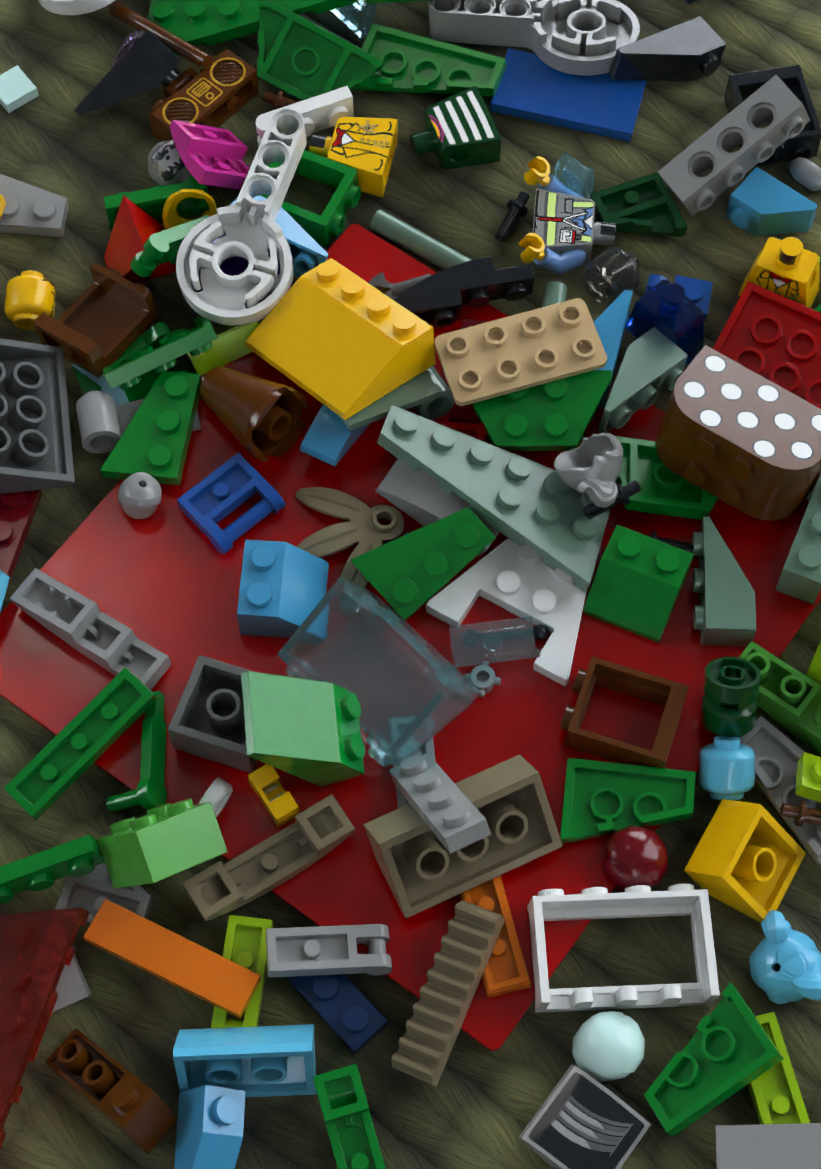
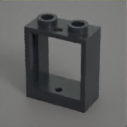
M800 65L729 75L724 97L729 113L773 76L777 75L802 102L810 118V121L797 136L788 138L775 149L769 159L755 166H769L773 163L790 161L798 157L808 159L817 155L821 141V127Z

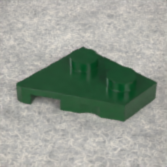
M658 172L590 194L589 199L595 202V215L598 221L616 223V232L677 237L686 235L687 225Z

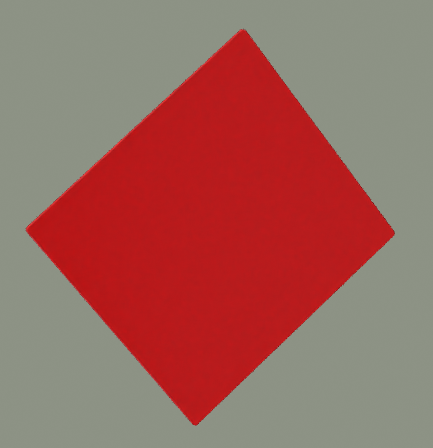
M358 224L350 225L326 251L328 253L327 260L330 258L334 259L367 283L380 273L384 274L387 282L393 284L422 275L437 273ZM488 303L480 307L462 305L460 320L445 327L431 325L434 331V346L435 338L438 335L462 329L463 318L493 321L508 316ZM435 349L436 364L433 366L449 387ZM251 352L223 367L293 387L305 396L308 403V411L302 408L300 419L305 422V425L295 444L279 458L271 455L266 457L269 461L263 462L252 456L200 397L197 409L202 429L192 431L180 485L160 484L162 499L155 513L145 519H134L127 515L121 504L118 503V491L124 481L120 480L45 563L40 571L96 602L101 612L131 628L138 639L169 656L172 665L151 690V692L160 691L165 697L166 752L164 785L167 792L166 803L171 802V804L192 798L193 804L197 805L207 789L218 777L231 784L233 788L232 794L220 814L216 817L228 851L220 856L228 862L295 823V818L278 828L250 786L248 779L250 773L173 748L168 727L198 656L202 655L258 673L330 682L357 694V699L361 706L359 723L361 739L365 746V755L363 757L365 774L321 787L273 767L280 777L279 783L285 792H290L299 806L300 813L332 794L354 826L355 832L320 860L270 892L317 926L387 925L390 941L386 944V953L391 956L392 971L385 975L420 1000V989L428 981L427 972L435 964V953L441 950V939L447 935L449 931L448 922L454 918L455 905L461 902L458 894L411 917L405 918L377 863L363 824L398 809L396 786L389 771L394 768L389 720L430 715L436 763L454 783L520 754L540 774L560 836L567 759L575 758L617 763L564 746L567 731L560 730L567 705L575 707L579 694L572 692L579 668L587 670L593 656L689 686L665 768L693 771L697 774L700 770V750L704 746L714 743V737L720 736L708 731L701 724L700 715L702 698L704 696L705 668L708 663L717 658H738L746 647L701 645L700 630H694L693 628L694 606L700 605V593H695L692 589L693 569L699 568V556H693L687 579L659 643L582 612L569 682L565 687L533 670L536 658L551 636L549 632L543 640L526 637L481 641L474 647H467L463 644L462 635L468 629H473L477 633L533 629L535 627L534 624L481 596L477 598L458 629L427 613L426 604L428 601L410 618L404 621L370 582H368L363 592L351 606L344 610L339 609L336 605L339 580L349 556L358 543L345 550L321 558L329 562L322 640L240 635L237 608L245 540L287 542L297 546L305 538L325 527L347 522V520L323 514L302 504L295 496L298 490L310 487L331 488L359 499L370 509L377 505H390L396 508L404 519V528L398 538L424 527L376 492V489L398 459L377 444L386 418L372 422L336 466L300 451L301 443L323 403L257 354ZM612 380V384H611V388H610L609 395H610V393H611L612 387H613L614 382H615V381H613V380ZM651 405L646 410L641 408L632 414L629 421L622 428L616 429L614 427L608 433L614 436L656 441L665 412L654 405ZM415 407L406 410L420 416ZM598 407L592 421L589 422L583 438H590L594 433L598 432L605 408ZM450 411L444 416L431 421L449 422ZM564 451L515 452L516 455L556 470L553 466L554 461ZM239 452L281 495L286 506L277 514L271 512L234 541L233 548L222 555L213 546L210 539L178 507L177 499ZM257 493L218 522L217 525L222 530L261 501L262 498ZM719 499L708 517L711 518L755 591L756 632L752 642L780 658L821 601V588L814 605L775 591L809 500L805 499L800 508L790 517L782 520L767 521L751 517ZM623 503L611 508L591 583L587 588L584 606L601 558L617 524L643 535L650 536L651 531L654 530L657 531L658 537L692 543L693 531L699 532L702 520L626 510ZM384 519L377 520L381 525H389L391 523ZM499 532L488 550L478 558L475 557L435 595L503 543L508 537ZM10 602L0 613V696L56 736L116 676L74 649ZM481 662H488L489 667L495 672V677L501 678L500 686L495 685L493 690L485 694L484 697L476 696L477 693L472 690L470 682L464 681L465 673L471 674L476 666L481 665ZM595 685L581 729L652 751L665 706ZM146 711L93 763L130 791L137 789L140 781L142 721L145 719ZM257 760L253 772L266 765V763ZM660 824L644 828L651 829L653 832H655L660 826ZM612 834L564 843L562 847L500 875L531 984L530 988L487 998L481 978L460 1030L490 1051L499 1050L535 1000L529 912L527 911V906L532 896H538V892L545 889L564 890V895L581 894L583 889L591 887H605L608 889V893H612L616 885L603 870L605 845ZM592 919L544 921L549 980ZM357 944V954H369L368 945Z

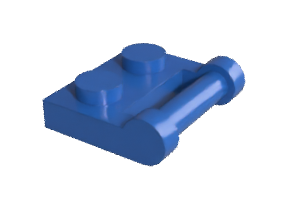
M239 452L177 499L178 507L210 539L213 546L222 555L233 548L234 541L271 512L277 514L286 506L281 495ZM257 493L262 498L261 501L222 530L217 525L218 522Z

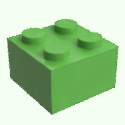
M192 798L174 804L170 802L146 811L147 815L137 819L132 817L110 825L111 834L97 839L114 889L152 884L228 852L211 802L194 805Z

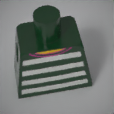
M477 86L468 88L429 106L425 110V130L409 135L410 145L415 156L434 151L441 168L446 170L500 161L501 137Z

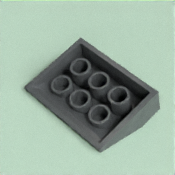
M0 338V494L73 486L75 477L63 348Z

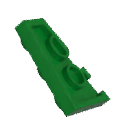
M199 316L193 319L196 324L195 328L189 331L184 328L169 332L159 341L160 347L153 349L152 345L142 347L103 368L104 376L110 388L113 389L117 386L121 390L130 388L142 381L140 375L155 369L156 373L163 372L177 364L176 358L190 352L191 356H196L212 348L211 341L218 339L210 321Z
M172 371L161 372L100 469L103 478L125 480L136 472H146L153 476L160 484L180 485L200 398V381L202 379L200 374Z
M467 507L352 558L350 561L403 620L406 621L490 545L496 537L472 510Z
M568 758L560 829L562 844L613 834L630 825L648 827L691 818L694 810L696 772Z
M731 982L721 993L723 998L709 1016L705 1014L696 1026L698 1031L682 1052H676L644 1094L665 1131L672 1137L784 1059L737 988Z

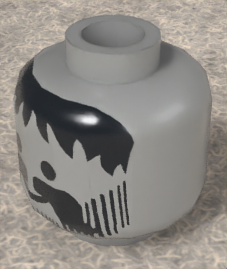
M174 140L161 141L150 151L148 155V173L159 185L166 186L183 183L191 176L176 149Z

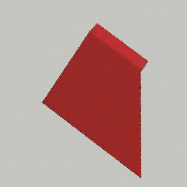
M124 195L104 254L107 269H116L125 279L134 284L176 272V263L171 264L170 262L156 266L151 275L145 278L137 275L131 269L130 262L137 253L144 251L143 246L149 236L161 232L165 228Z

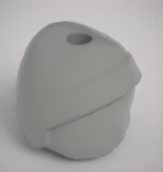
M136 472L123 481L118 491V503L121 504L124 512L134 519H145L155 513L162 499V490L159 482L146 472Z

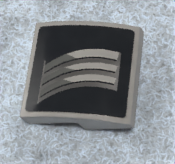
M571 1065L518 1138L551 1167L559 1169H620L651 1124L597 1080L577 1066Z

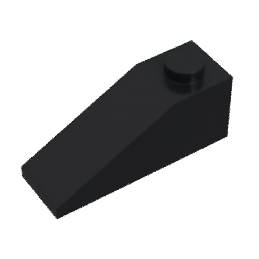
M699 16L618 48L609 76L613 80L691 81L701 76H709L719 68L726 43Z
M148 29L73 111L80 116L154 89L160 83L166 87L179 74L180 71L176 66L181 60Z

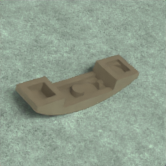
M331 794L296 815L295 823L223 865L221 861H218L182 884L206 922L261 897L298 875L345 841L355 832V828Z

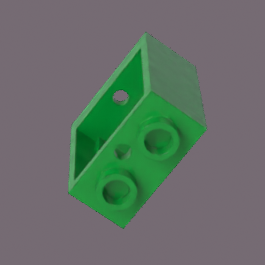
M304 150L295 173L333 187L336 191L322 215L284 201L281 207L319 245L327 248L333 236H339L342 232L346 220L345 215L349 208H355L359 202L362 188L358 186V170ZM272 162L268 167L277 168L283 163ZM260 194V196L266 199L269 197L268 195Z

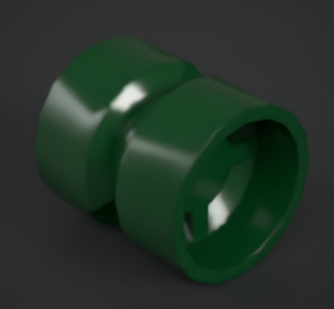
M721 657L707 664L704 674V696L702 698L700 719L701 724L708 731L724 737H738L746 735L753 730L756 723V700L759 695L761 680L760 670L754 663L737 657Z

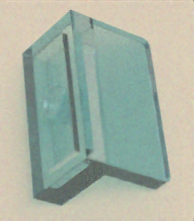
M532 616L448 627L454 668L540 657V650L536 649Z

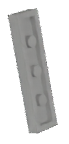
M428 753L410 756L404 759L399 766L389 770L394 785L450 854L491 835L485 817Z

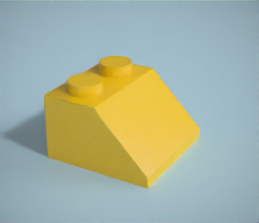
M722 799L684 871L702 889H708V895L761 923L768 912L777 910L806 852L761 804Z

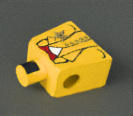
M341 117L337 119L333 137L318 134L312 135L309 152L358 170V186L362 188V191L383 197L398 143V119Z
M770 237L754 260L738 296H741L749 281L811 308L819 291L820 257L814 252L803 249V243L795 237H787L783 240Z

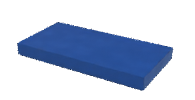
M508 48L505 57L507 68L496 94L492 98L491 112L631 142L646 88V80H613L609 73L589 76L568 74L548 66L540 60L537 54Z

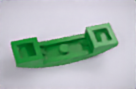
M357 1064L313 1076L337 1168L386 1169Z

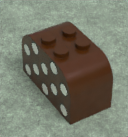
M705 345L679 376L674 385L656 437V451L660 460L667 468L691 484L697 485L721 499L724 503L760 520H782L790 517L800 508L815 487L820 476L821 409Z

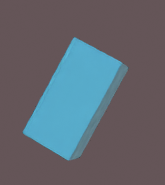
M314 1024L181 1029L178 1032L173 1048V1060L180 1093L203 1085L245 1090V1097L317 1094L313 1081V1076H316Z

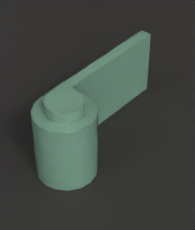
M432 366L347 420L341 419L348 430L351 431L386 418L391 405H394L404 410L415 407L421 417L435 420L449 412L455 401L450 388L435 367Z

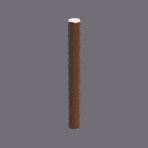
M114 2L111 5V15L142 33L149 29L166 47L203 69H209L212 66L213 57L121 3Z

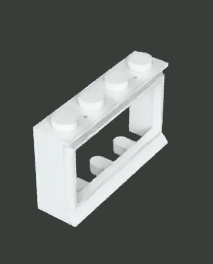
M675 884L669 886L668 891H651L650 886L637 885L625 888V892L608 893V889L605 887H591L583 889L581 894L564 895V890L545 889L539 891L538 896H532L527 906L535 986V1013L710 1005L720 995L708 889L694 890L693 884ZM690 915L697 983L549 989L544 921Z

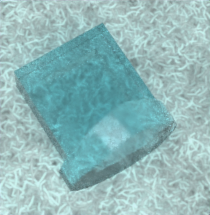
M565 152L556 161L554 176L569 189L589 199L594 187V169L585 167L569 153Z

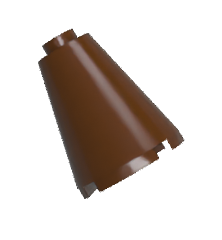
M221 366L205 373L200 381L201 399L252 456L263 462L269 461L266 457L275 455L278 458L284 455L295 444L303 431L305 422L300 418L302 408L308 411V403L305 396L293 387Z

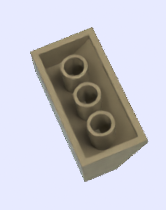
M520 754L455 783L485 817L491 835L451 854L410 804L363 824L377 863L405 918L411 917L563 846L540 774Z

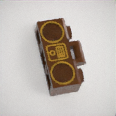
M229 49L223 50L216 57L212 56V66L209 69L202 68L200 74L192 68H188L163 89L167 99H160L153 105L149 113L152 134L161 141L173 140L170 130L172 120L219 128L259 93L256 69Z

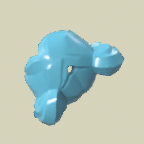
M771 910L761 922L765 938L749 957L750 974L753 981L760 989L766 992L770 1001L777 1004L797 1002L805 997L820 1001V951L807 934L792 930L791 924L785 920L781 912ZM777 963L781 967V969L778 972L775 970V965Z

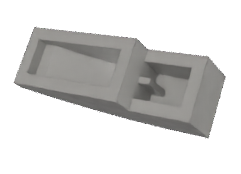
M399 459L396 460L376 489L378 494L422 526L429 525L470 506V503L453 492L449 496L438 488L440 482L424 470L415 471ZM477 516L496 537L499 531ZM488 545V546H487L478 556H476V557L478 558L481 554H483L486 550H488V548L490 547V545Z

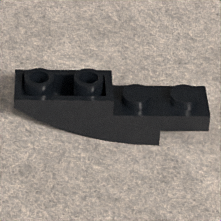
M489 256L470 260L435 273L409 288L394 301L429 325L445 327L461 319L462 305L480 307L492 300L505 298L507 301H516L532 294L535 275L532 264L494 270L492 258Z

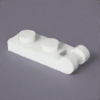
M348 86L282 107L296 109L302 114L306 137L312 133L335 127L337 119L341 117H354L353 96ZM279 109L257 117L255 123L258 133V148L272 115ZM285 130L281 134L291 135L296 131Z

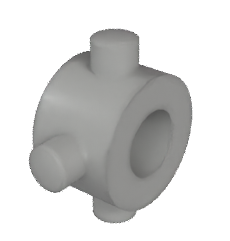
M481 662V665L476 666L471 674L465 673L464 681L470 682L472 690L477 693L476 696L484 697L485 694L493 690L495 685L500 686L501 678L495 677V672L489 667L488 662Z

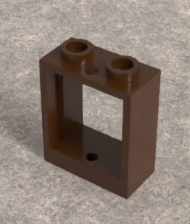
M592 656L588 669L579 668L572 690L573 693L579 694L575 707L567 705L560 730L567 731L564 746L621 764L665 768L689 686ZM595 685L665 706L652 751L581 729Z

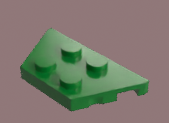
M259 0L260 23L258 30L259 57L257 58V77L264 82L303 101L348 86L349 90L352 91L383 68L385 63L380 58L271 0Z
M593 370L472 403L473 409L480 422L486 428L492 445L506 451H568L572 448H578L589 422L592 421L598 409L599 402L612 382V370Z
M615 436L623 448L622 467L615 483H620L623 487L636 480L641 488L640 492L629 497L630 504L624 505L626 510L702 520L703 516H709L719 498L697 485L691 484L667 468L657 454L656 441Z

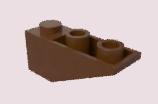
M77 1028L45 1061L52 1070L147 1154L177 1122V1116L152 1089Z

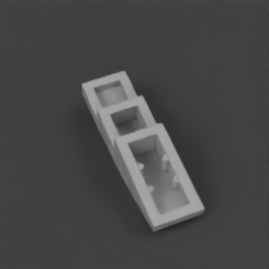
M37 568L30 573L9 598L13 604L46 629L113 675L117 676L126 667L150 691L172 665L168 655L138 639L131 628L101 612L96 602Z

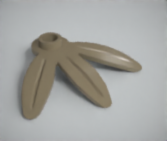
M324 487L302 488L295 495L302 504L323 514L347 520V522L325 527L305 538L296 547L318 558H323L358 543L344 566L337 589L336 605L339 609H347L360 596L369 582L350 559L397 539L404 528L403 516L396 508L390 505H377L370 509L359 499L336 489ZM384 519L391 523L389 525H381L377 520Z

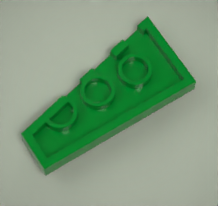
M373 23L362 49L380 58L385 64L382 69L353 90L455 95L468 88L477 86L481 96H495L507 68L506 58Z

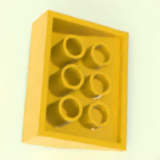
M332 258L301 275L279 303L245 340L247 348L344 420H347L436 364L433 327Z

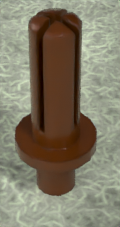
M266 90L262 101L275 105L274 110L288 106L287 103L294 104L299 102L284 96L285 91L280 90L279 94Z
M800 801L798 806L785 803L781 805L780 816L795 819L796 826L801 827L804 822L821 826V810L808 808L805 801Z

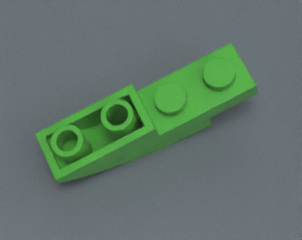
M751 641L738 658L754 663L760 670L761 680L759 695L756 700L757 705L793 736L821 755V685Z

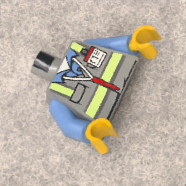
M537 156L528 162L530 170L524 174V180L528 185L539 183L540 189L536 188L533 231L528 233L519 242L520 247L526 248L520 254L521 260L524 263L532 264L533 269L545 268L556 275H562L580 266L590 264L592 244L614 246L616 223L594 222L595 202L592 199L582 197L566 187L555 176L549 174L550 165L545 158Z

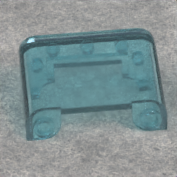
M341 577L277 654L288 665L285 671L290 677L334 683L357 694V699L361 706L360 727L369 735L366 741L371 746L367 752L373 759L385 767L389 764L400 766L404 759L413 755L459 716L480 694V691L381 598L368 589Z

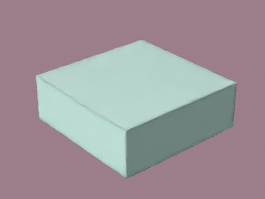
M18 65L0 75V104L8 113L39 96L37 87Z

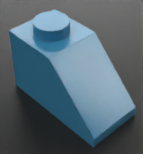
M755 167L730 195L726 218L731 220L738 228L745 229L755 236L807 232L812 227L818 205L760 168Z

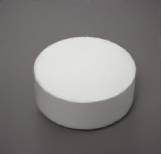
M218 777L207 789L199 804L211 802L214 814L217 817L232 794V785Z

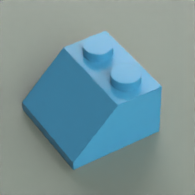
M245 540L237 608L240 635L322 640L329 562L287 542Z

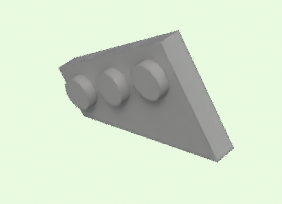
M0 174V194L7 203L0 219V233L63 237L69 209L67 198Z

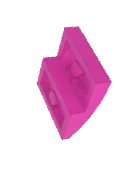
M172 120L170 130L176 149L186 168L197 182L203 185L241 190L250 169L242 161L248 147L229 129Z

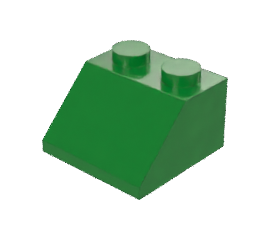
M617 524L601 558L583 608V613L659 643L687 579L694 554Z

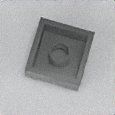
M202 655L198 656L168 727V733L174 749L248 773L253 772L257 759L247 756L241 673L250 670Z

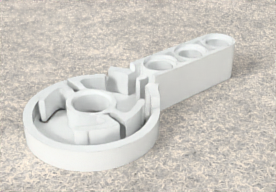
M282 108L272 115L236 203L216 208L217 214L204 219L193 227L179 247L176 258V274L181 292L194 311L215 323L245 325L259 321L269 314L291 287L293 280L292 255L288 242L283 235V230L275 220L307 143L304 118L296 109ZM285 130L296 131L291 135L281 134ZM272 162L283 163L277 168L268 167ZM260 194L269 196L263 201L254 200ZM224 233L226 234L225 236H223L222 238H220L218 241H216V242L212 245V243H213L216 239H218L219 237H221L222 235H224ZM277 253L279 255L278 258L280 263V275L278 274ZM230 257H242L249 262L247 269L239 275H227L220 270V265L223 261ZM199 269H201L200 279H201V285H202L203 290H202L201 292H196V291H199V290L201 289L200 282H199V274H198V273H199ZM269 292H272L265 300L258 304V302L261 301L264 297H266Z

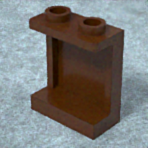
M94 263L89 268L94 278L91 286L57 320L42 313L33 324L43 345L62 347L64 359L100 378L103 375V368L114 363L158 317V313L153 303L154 296L142 283L134 284L125 279L116 269H107Z

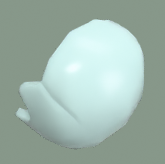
M600 1012L591 1016L581 1025L573 1037L572 1055L578 1067L598 1082L603 1083L609 1080L625 1078L634 1072L644 1059L645 1038L635 1020L630 1016L624 1015L622 1012Z

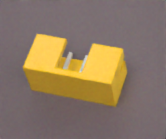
M266 764L248 775L250 786L278 828L294 819L300 813L299 806L290 792H285L279 783L280 777L273 766Z

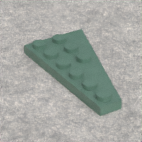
M391 405L377 444L413 470H424L440 482L438 488L449 496L453 492L470 503L469 508L474 514L517 545H528L544 557L542 563L554 571L557 567L575 579L573 585L585 593L591 583L610 509L589 520L583 513V507L592 503L586 493H579L564 483L556 470Z

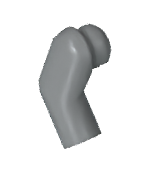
M803 157L795 158L789 167L792 177L810 191L821 190V168L809 159Z

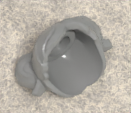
M610 433L593 434L590 438L584 437L582 444L578 448H572L560 453L556 457L553 466L564 483L579 493H586L596 506L606 508L615 502L618 495V487L615 481L622 467L623 448L619 440Z

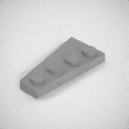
M761 716L756 721L753 730L740 738L741 744H745L754 750L755 782L779 814L783 803L798 806L800 801H805L808 808L821 810L820 802L795 795L797 761L804 751ZM781 816L821 869V826L804 822L800 827L795 825V819Z

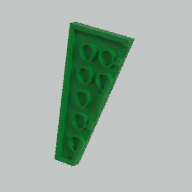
M151 0L147 19L193 46L204 43L209 47L258 32L260 23L259 0ZM358 0L271 1L297 15L308 11L317 15L357 3ZM169 49L175 56L180 55L174 52L173 50Z

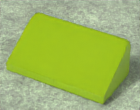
M258 321L245 325L221 324L213 328L218 339L211 341L212 348L196 356H191L190 352L187 353L197 374L203 376L215 367H222L253 352L246 347L245 340L259 325Z

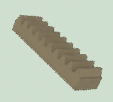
M463 900L456 903L455 916L448 922L449 931L447 935L442 937L441 950L435 953V964L427 972L428 981L420 989L421 998L419 1002L414 1004L413 1017L407 1020L406 1033L398 1041L399 1050L391 1058L394 1069L437 1087L506 920L503 916Z

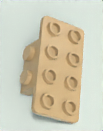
M581 298L567 300L441 334L435 338L437 355L453 399L459 406L469 405L600 369L607 362V355L585 301Z

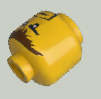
M31 270L23 271L21 276H16L8 281L4 311L8 319L13 321L14 326L24 330H36L33 322L42 313L52 318L54 317L56 300L54 284L45 279L42 273Z

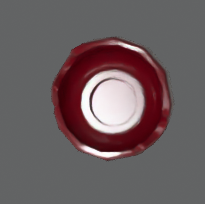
M630 825L613 833L605 845L603 870L615 883V889L619 892H625V888L637 885H646L652 888L660 883L668 869L667 849L660 837L651 829Z

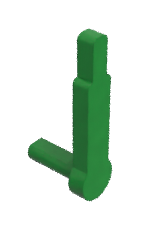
M160 691L152 692L158 699L146 710L145 719L142 721L141 769L137 789L108 797L106 804L111 813L140 805L146 810H150L166 803L167 792L164 785L166 752L165 697Z

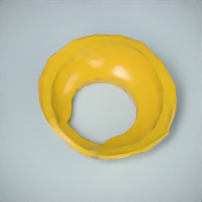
M181 189L171 194L167 198L162 211L165 230L195 220L183 218L178 214L176 208L181 200L191 197L204 199L209 205V210L200 217L206 215L210 217L217 214L214 199L203 190Z

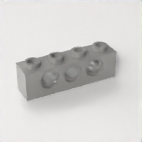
M775 75L660 169L658 173L666 186L693 217L699 211L709 208L714 203L716 197L728 187L737 185L744 178L745 173L756 164L769 159L775 149L788 138L797 136L810 121V118L802 102ZM772 121L769 126L759 128L764 122ZM742 145L738 151L729 153L733 147ZM713 169L709 175L700 177L705 170Z

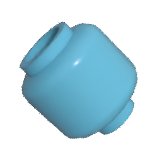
M716 736L714 737V743L708 744L700 750V786L710 792L711 798L717 800H739L744 797L745 792L754 787V750L745 744H741L739 737Z

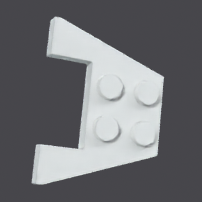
M509 538L431 598L426 604L427 613L457 629L479 596L535 626L538 624L546 626L551 636L536 658L533 670L565 687L568 684L587 590L584 593L574 586L575 579L557 567L554 571L542 563L544 557L528 545L519 546Z

